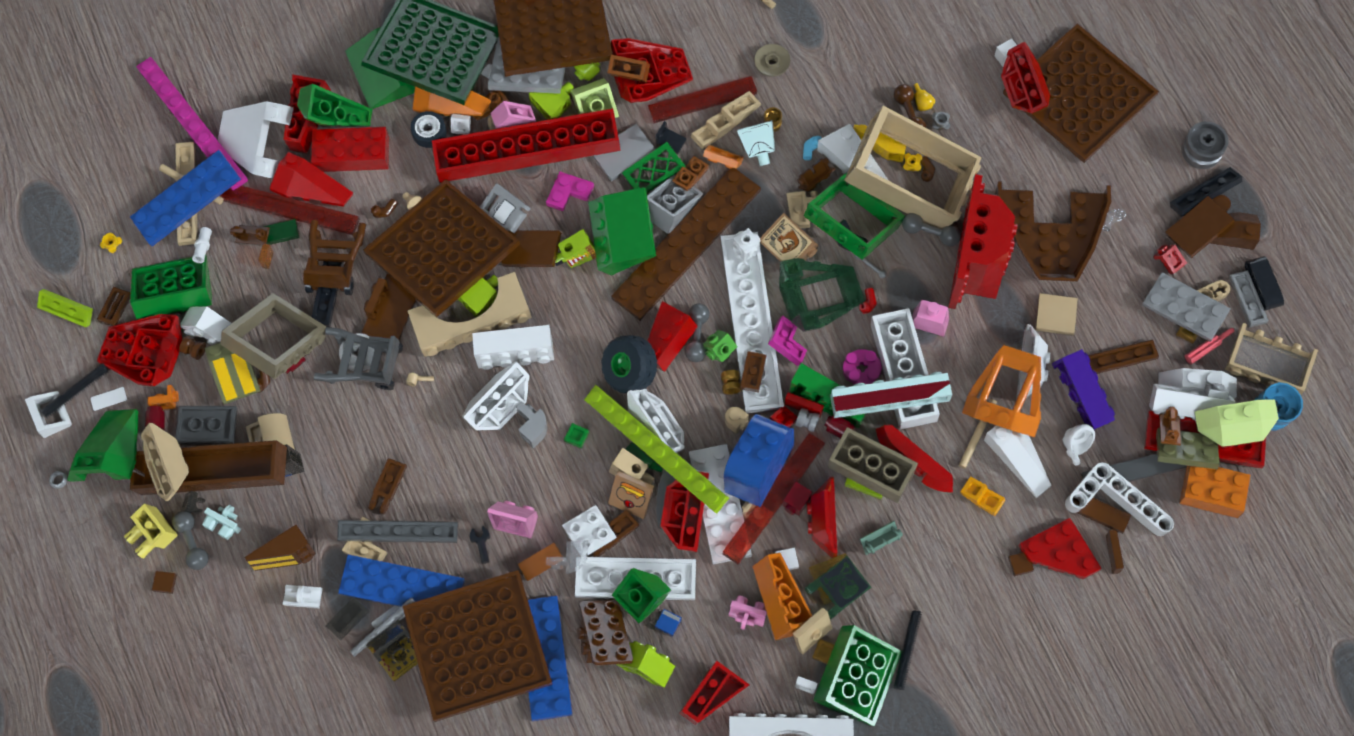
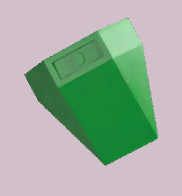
M138 410L106 411L76 452L67 479L69 482L85 481L89 473H106L114 480L131 479L137 455Z

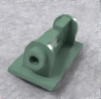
M892 521L860 538L866 555L874 554L875 551L885 545L900 540L903 533L900 529H897L895 521Z

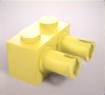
M143 504L130 517L136 525L124 535L130 544H134L144 534L147 539L135 549L137 555L143 559L155 547L164 549L178 536L157 507Z

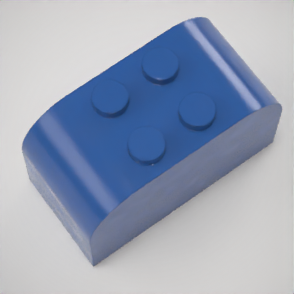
M758 414L754 415L727 461L724 471L725 493L761 507L794 448V429Z

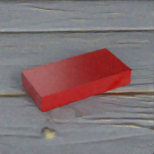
M787 392L784 405L797 410H801V408L807 409L810 413L820 414L821 418L824 408L822 404Z

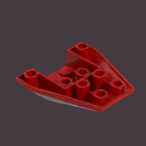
M630 38L611 40L613 55L646 61L650 64L647 82L614 76L621 98L630 103L649 101L693 80L682 48Z
M158 314L110 326L97 362L104 364L107 368L138 385H158L171 377L180 352L182 334L179 317L177 315Z

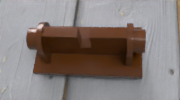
M821 158L812 165L814 172L808 168L798 176L797 182L800 184L798 188L806 191L813 190L819 182L827 179L836 169L828 166L829 161L827 158Z
M239 225V227L234 226L231 228L230 234L236 238L235 243L266 246L270 228Z

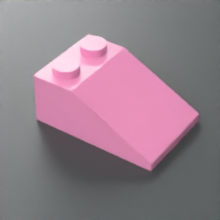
M498 501L488 508L487 513L493 529L532 538L538 518L534 508L529 506L518 507L510 501H504V503Z

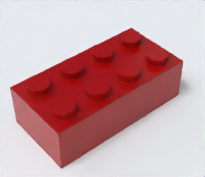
M386 127L312 129L311 163L323 172L389 169V135Z

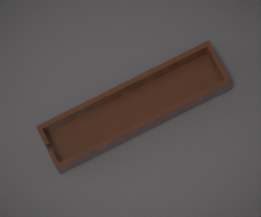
M277 440L181 448L189 473L176 493L284 485L287 447ZM137 451L134 470L145 475V477L133 472L130 479V490L140 495L157 494L145 461L144 451Z

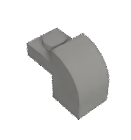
M521 401L516 406L518 414L527 422L518 431L520 436L534 449L546 436L548 428L546 417L541 409L536 412L531 405H525Z

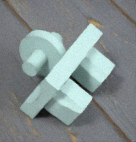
M228 505L226 508L220 506L218 512L222 513V515L206 508L204 513L207 516L202 524L206 529L213 532L217 524H221L222 527L218 534L226 540H229L234 532L237 534L240 532L241 528L237 526L238 524L229 520L230 518L233 520L237 518V515L233 513V506Z

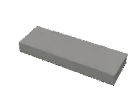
M1248 270L1231 274L1228 278L1248 327L1266 324L1269 320Z

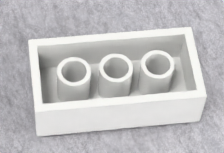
M549 325L472 333L474 356L478 368L484 370L492 369L496 366L506 368L514 362L520 365H529L532 362L548 363L554 360L553 341Z

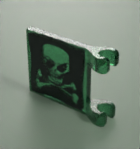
M846 555L816 580L807 585L805 591L808 594H812L819 587L823 589L835 605L827 611L831 620L872 587Z

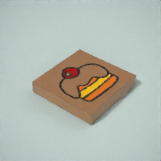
M618 471L608 504L624 511L627 510L629 513L644 519L654 486Z

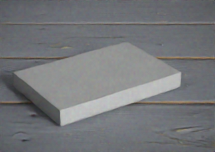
M637 124L618 135L621 151L593 156L611 182L623 175L622 172L656 150Z

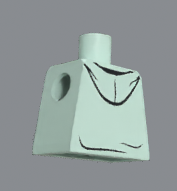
M772 120L738 129V135L749 158L757 156L760 166L770 164L768 153L775 151Z

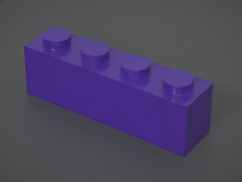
M1083 349L1051 364L1054 369H1059L1061 373L1059 379L1062 384L1068 385V395L1074 403H1078L1077 411L1084 424L1096 429L1115 421V413L1106 401L1107 396L1104 389L1100 388L1098 384V376L1089 364L1090 358L1088 354L1084 353Z

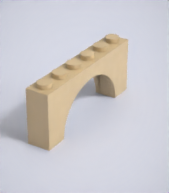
M513 272L497 278L498 294L494 303L485 313L472 320L458 323L443 321L432 315L423 305L408 310L424 357L436 355L445 349H453L461 343H469L473 341L472 333L504 330L513 324L524 323L532 318L516 273Z

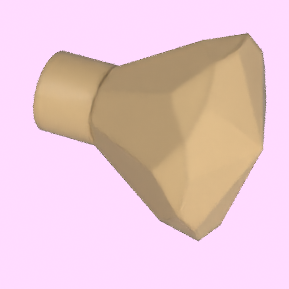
M408 192L403 194L408 210L412 209L422 200L420 196L410 195Z

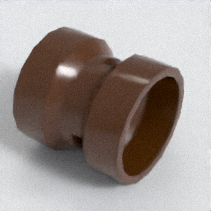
M187 335L182 340L179 350L185 355L190 354L192 358L199 360L205 353L206 343L196 341L194 337Z

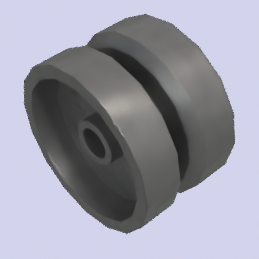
M1205 121L1197 123L1190 128L1184 140L1182 155L1185 161L1192 167L1198 169L1212 168L1220 162L1228 146V136L1225 130L1216 123Z

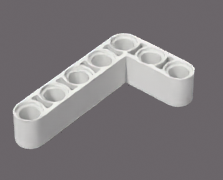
M1103 462L1098 463L1089 471L1065 501L1067 510L1076 513L1085 507L1098 490L1101 489L1153 534L1164 536L1174 527V521L1167 513L1111 466ZM1097 470H1101L1104 473V477H1100L1097 474ZM1112 483L1118 484L1119 490L1114 489ZM1085 484H1089L1092 487L1091 492L1085 489ZM1128 495L1134 498L1135 503H1131L1128 500ZM1072 498L1078 499L1080 506H1076ZM1143 508L1149 510L1150 516L1144 514ZM1159 521L1165 524V530L1159 526Z

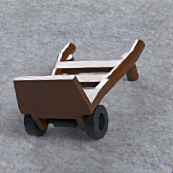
M311 220L309 229L310 257H308L306 270L303 273L306 293H313L318 287L329 289L339 288L341 292H345V295H352L354 290V279L351 277L353 263L359 248L363 245L366 224L359 223L358 232L353 234L354 241L322 240L320 231L317 230L318 221ZM317 248L350 249L349 254L317 252ZM318 261L345 262L343 267L320 266Z

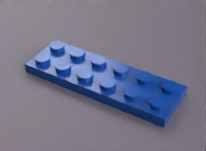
M218 150L131 215L130 218L149 245L154 246L240 181L241 178L223 153Z
M348 555L338 594L401 607L410 598L417 602L462 588L465 579Z
M558 597L528 600L553 684L528 692L532 722L573 716Z

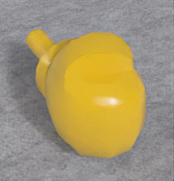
M918 83L914 84L916 89L914 98L917 103V109L919 111L931 109L935 104L934 97L927 93L926 90H921Z

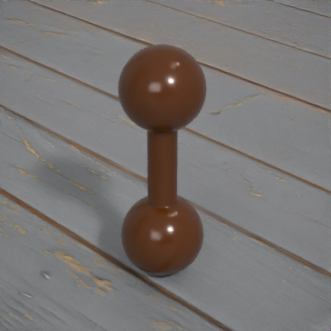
M907 84L897 86L893 94L895 101L904 105L910 120L926 128L925 121L916 117L911 105V101L914 98L912 87Z

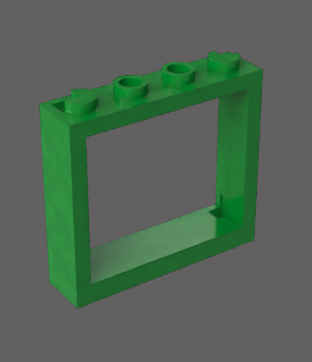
M846 172L808 204L804 217L863 260L900 227L905 215L893 206L851 184L847 185L844 181ZM842 192L887 225V227L867 244L821 208Z

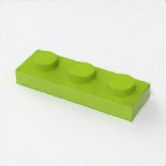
M46 289L39 291L37 308L83 327L90 326L92 308Z

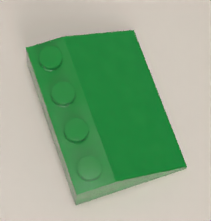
M381 27L374 29L345 50L366 102L371 109L378 108L415 92V86L361 66L364 56Z
M646 188L603 195L588 202L597 268L599 271L612 276L656 256Z
M206 254L203 263H196L192 260V257L132 269L130 304L136 319L158 314L184 312L189 310L190 307L212 305V290Z
M855 625L842 626L813 701L855 720L875 726L902 651Z

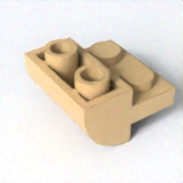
M280 413L263 415L258 417L257 422L246 426L249 442L277 440L288 447L287 453L295 450L287 415Z

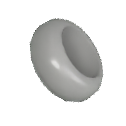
M56 471L49 477V484L55 489H60L67 483V475L64 472ZM63 476L62 482L54 484L55 477Z

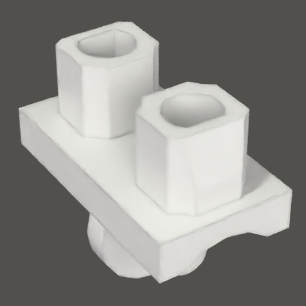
M286 585L283 605L319 609L322 588Z

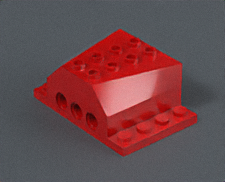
M975 174L966 205L948 306L951 309H956L957 303H961L964 293L996 299L1002 276H1005L1008 262L1014 249L1015 242L1013 240L1018 224H1014L1015 215L999 196L983 193L985 183H982L983 175Z

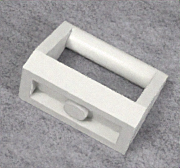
M58 391L31 396L25 399L36 429L43 438L72 425L65 406L61 405L62 408H57L62 422L47 425L44 416L41 414L40 406L60 396Z

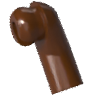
M923 156L921 164L924 170L921 178L923 181L929 182L934 177L935 167L927 156Z
M390 199L385 207L374 205L371 208V213L375 218L389 217L397 207L398 202Z
M259 370L260 377L257 381L260 392H262L270 384V376Z

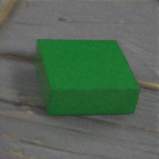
M572 423L564 437V442L582 449L590 431Z

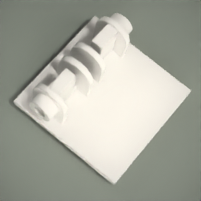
M596 505L562 525L568 538L571 539L582 558L617 538Z

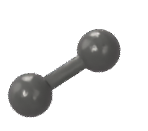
M908 213L902 220V226L906 232L915 234L923 230L938 235L941 242L946 246H955L961 239L960 230L953 225L940 229L923 223V219L915 213Z
M698 303L691 306L688 315L698 326L693 333V341L685 348V355L692 362L702 361L707 351L700 341L702 324L707 322L710 313L704 304Z
M180 511L174 515L172 526L177 532L184 534L190 550L186 555V564L193 570H201L208 563V554L205 550L196 546L191 532L195 524L193 515L187 511Z

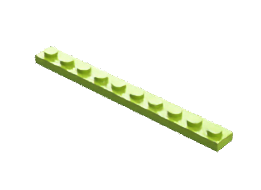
M595 385L584 399L590 406L713 512L718 513L729 499L726 494L599 386Z

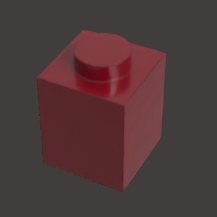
M795 482L783 500L785 511L791 515L796 514L800 516L807 503L811 500L813 492Z

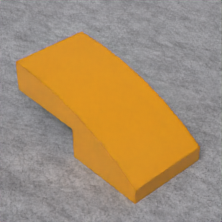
M971 476L960 491V494L993 516H996L1005 502V497L991 491L986 484Z

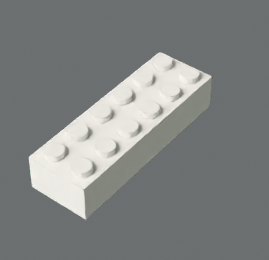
M910 309L872 316L870 325L886 382L898 377L908 379L914 375L929 376ZM937 403L894 409L900 430L937 422L940 414Z

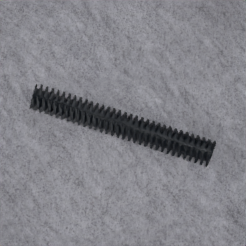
M104 364L99 365V367L83 377L82 380H79L78 383H75L74 386L70 387V389L66 390L54 401L40 409L41 414L48 419L50 417L49 414L52 416L54 414L53 411L56 413L58 411L57 408H62L61 405H66L65 403L69 402V400L72 401L71 398L73 399V397L76 398L75 395H79L78 392L85 391L84 388H89L88 385L90 383L93 385L95 383L94 380L97 382L99 380L98 377L105 376L104 373H108V368Z
M913 610L911 612L909 627L894 682V689L904 690L903 688H905L903 685H906L904 684L906 681L904 680H907L905 679L907 678L906 675H908L906 673L909 671L907 668H910L908 663H911L909 661H911L910 658L912 657L910 656L913 654L911 651H914L912 649H914L915 645L913 644L916 641L914 639H916L915 637L918 634L916 633L919 629L917 625H919V620L922 617L920 613H923L921 611Z

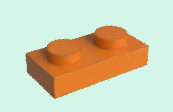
M709 145L703 154V157L708 158L710 162L725 164V167L730 169H737L742 164L744 158Z

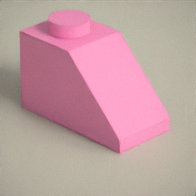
M503 101L491 112L496 129L536 122L530 105Z

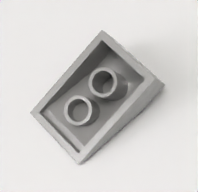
M676 174L647 195L651 222L668 234L673 231L704 196V193L694 186L689 191H686L673 183L672 180Z

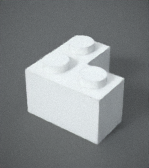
M207 306L190 307L180 323V327L184 329L185 334L192 337H205L208 339L207 343L215 345L221 342L222 330L232 323Z

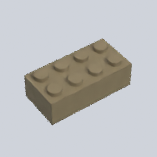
M847 427L829 459L828 468L899 503L916 471L918 463Z

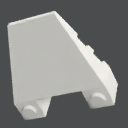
M266 101L223 111L218 142L234 161L250 173L273 178L280 161L263 157L269 124L272 121L290 125L293 107Z

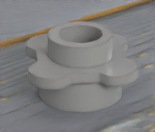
M945 112L933 113V129H949L950 115Z

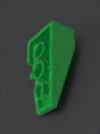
M315 84L300 88L297 106L305 119L319 125L370 126L373 109Z

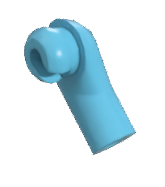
M814 136L804 143V160L812 159V151L818 148V140L822 139L821 136Z

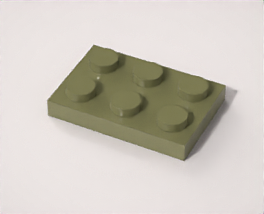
M1160 428L1157 429L1158 462L1218 469V444L1205 435L1180 431L1181 446L1161 443Z

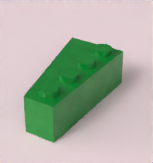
M801 363L791 381L790 393L822 404L824 406L823 412L833 416L830 398L831 390L841 385ZM866 414L842 418L859 428Z

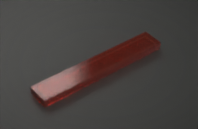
M752 76L651 104L648 105V109L653 123H658L734 101L749 91L755 95L757 94V89Z

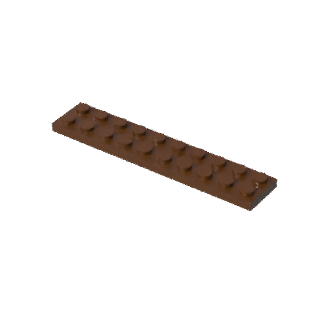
M731 168L655 249L656 256L644 261L611 296L612 299L641 321L761 191V187L736 168Z

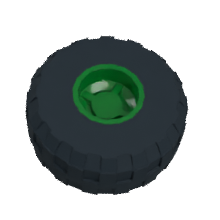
M634 335L616 337L608 343L603 352L601 369L606 382L612 389L620 393H627L630 390L647 389L653 382L657 372L656 354L651 344L644 338Z

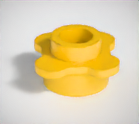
M905 154L904 170H921L922 155Z
M107 233L103 236L100 247L108 249L110 253H114L117 250V246L122 243L121 237H116L113 233Z

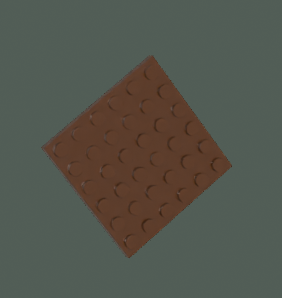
M494 0L505 77L610 61V57L613 55L602 0Z
M1077 23L1037 59L1050 93L1049 105L1033 114L1025 113L1085 163L1158 95L1159 91ZM1004 89L1003 94L1008 98L1006 89Z
M445 180L364 248L363 251L437 318L520 245V242L449 181Z
M519 570L403 606L434 722L553 685Z

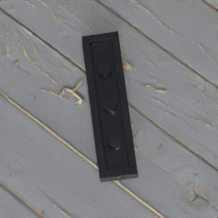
M1229 167L1172 200L1170 208L1183 217L1207 196L1214 199L1243 182L1242 176Z
M323 261L322 266L343 267L344 262ZM318 287L311 317L326 327L331 326L338 288Z

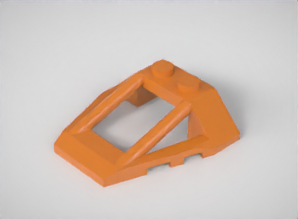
M1003 345L973 385L967 396L962 413L1035 437L1041 420V357ZM1002 365L1028 373L1013 409L987 401ZM1033 383L1030 415L1020 411ZM984 386V388H983V390H982V392H981L980 397L977 398L979 392L981 391L982 387Z

